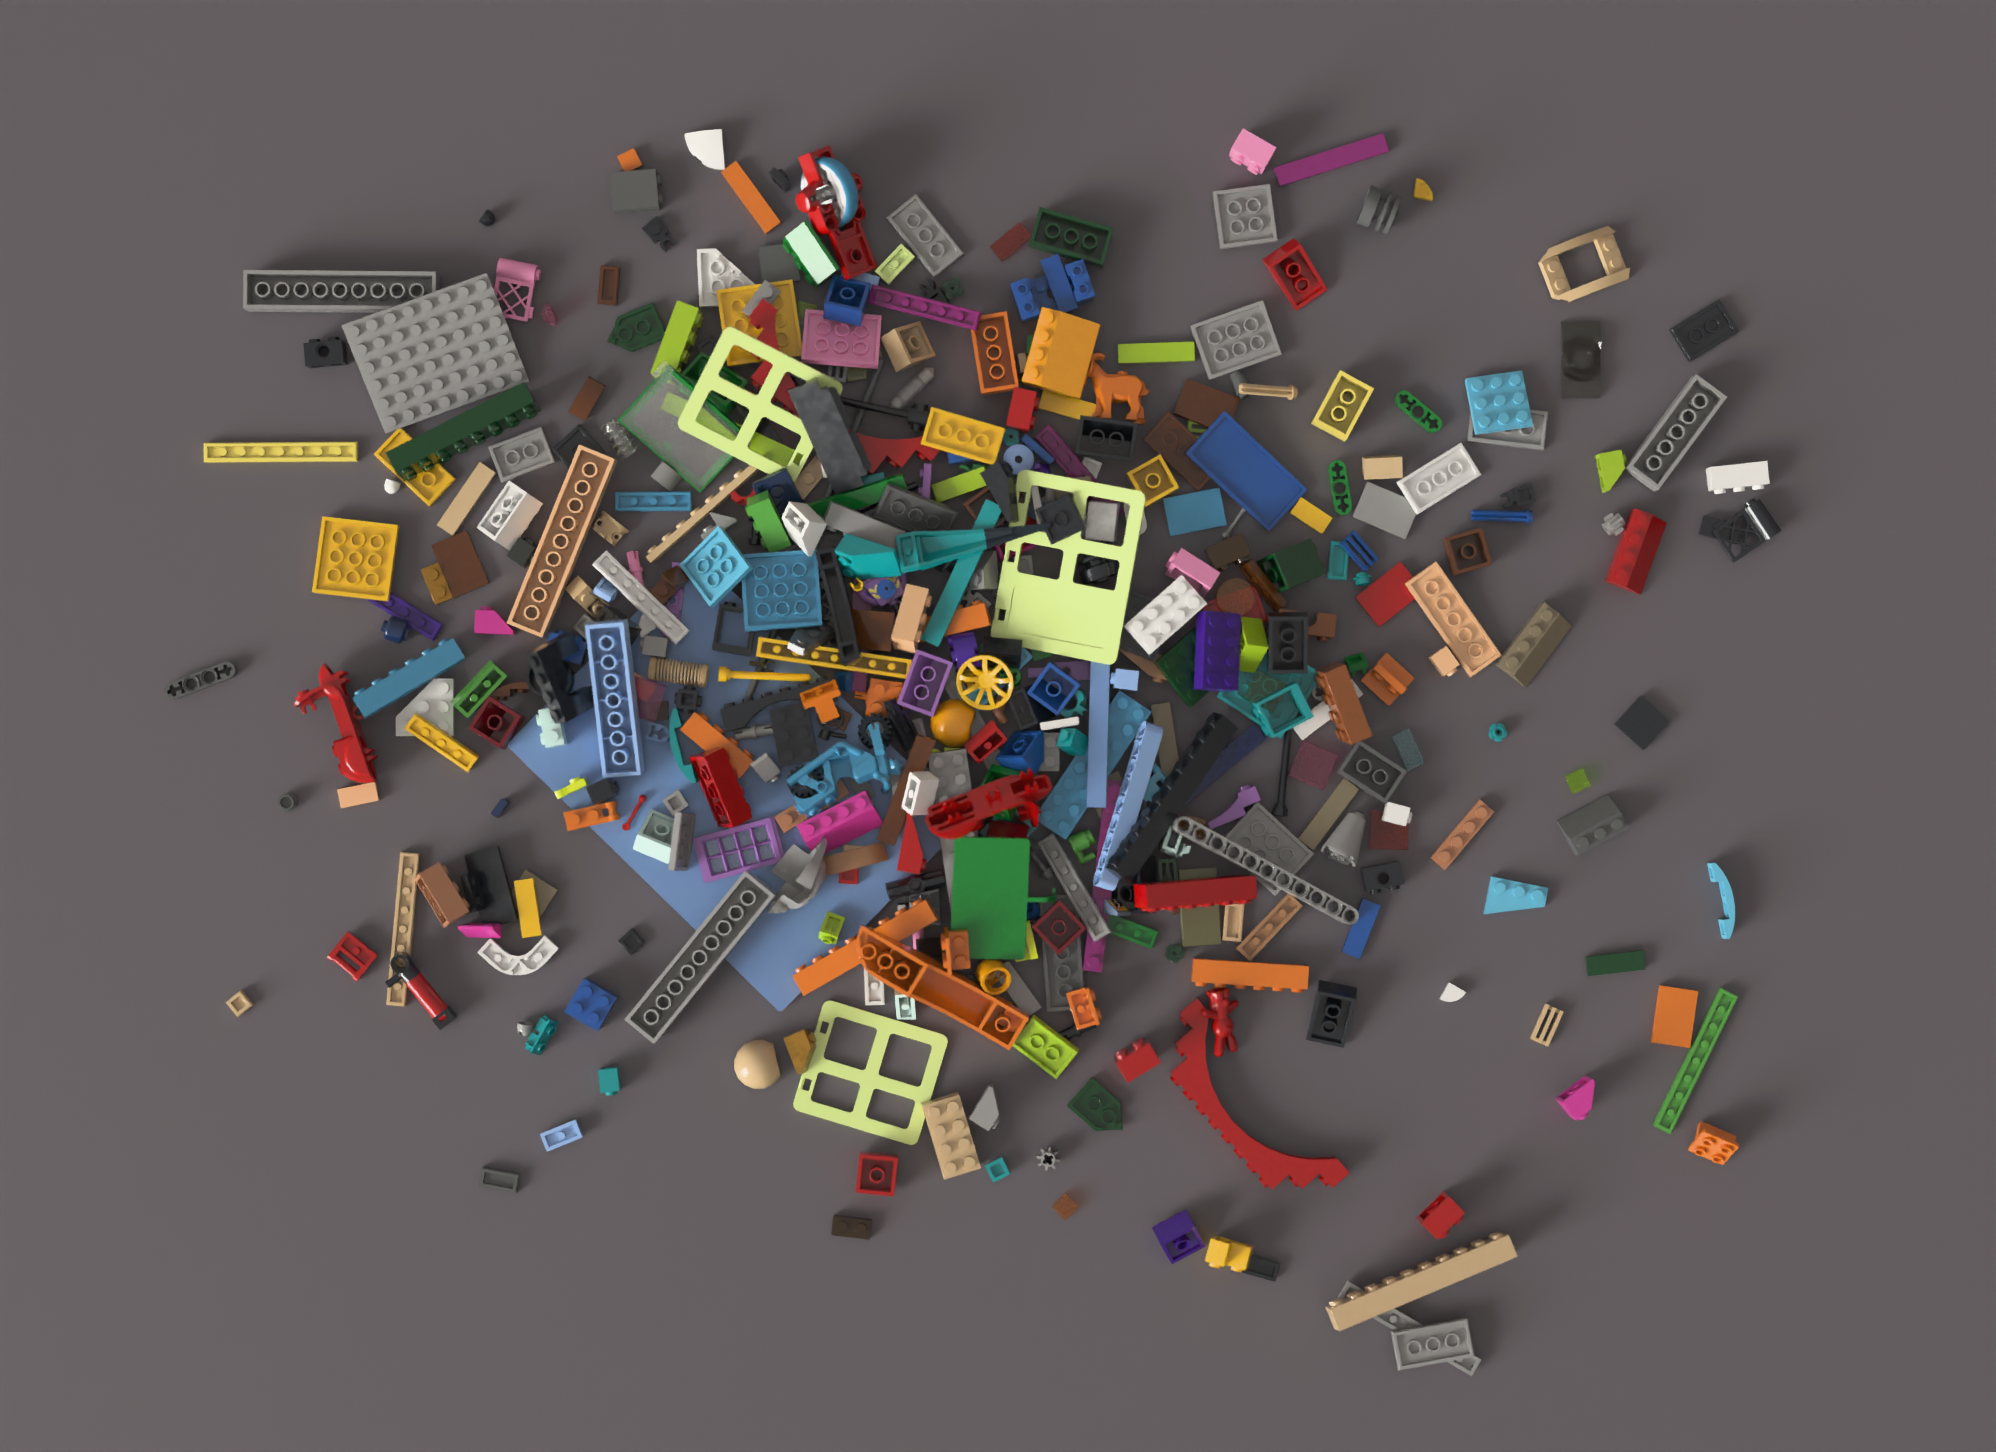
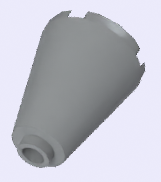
M1356 811L1348 813L1324 843L1321 852L1324 854L1326 851L1329 853L1328 858L1340 864L1348 866L1349 863H1352V867H1355L1358 862L1366 822L1363 818L1364 815Z

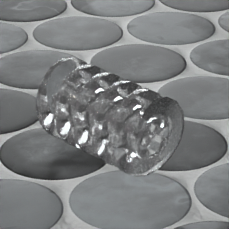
M614 418L601 426L600 430L605 431V437H610L608 440L610 444L615 443L612 448L618 450L617 456H623L621 458V461L633 455L640 445L633 446L636 439H629L628 437L631 435V432L625 433L626 427L620 426L621 423Z

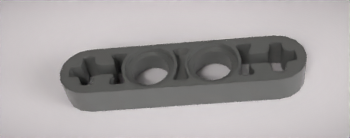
M222 662L170 682L165 686V695L169 699H180L232 679L237 674V666L233 662ZM226 665L228 667H232L230 675H228V673H223L219 676L218 671L221 672L225 670ZM211 671L214 673L215 679L209 683L205 680V675ZM193 678L197 681V686L194 689H189L187 682ZM183 685L184 690L177 691L176 696L170 694L172 686L179 688Z

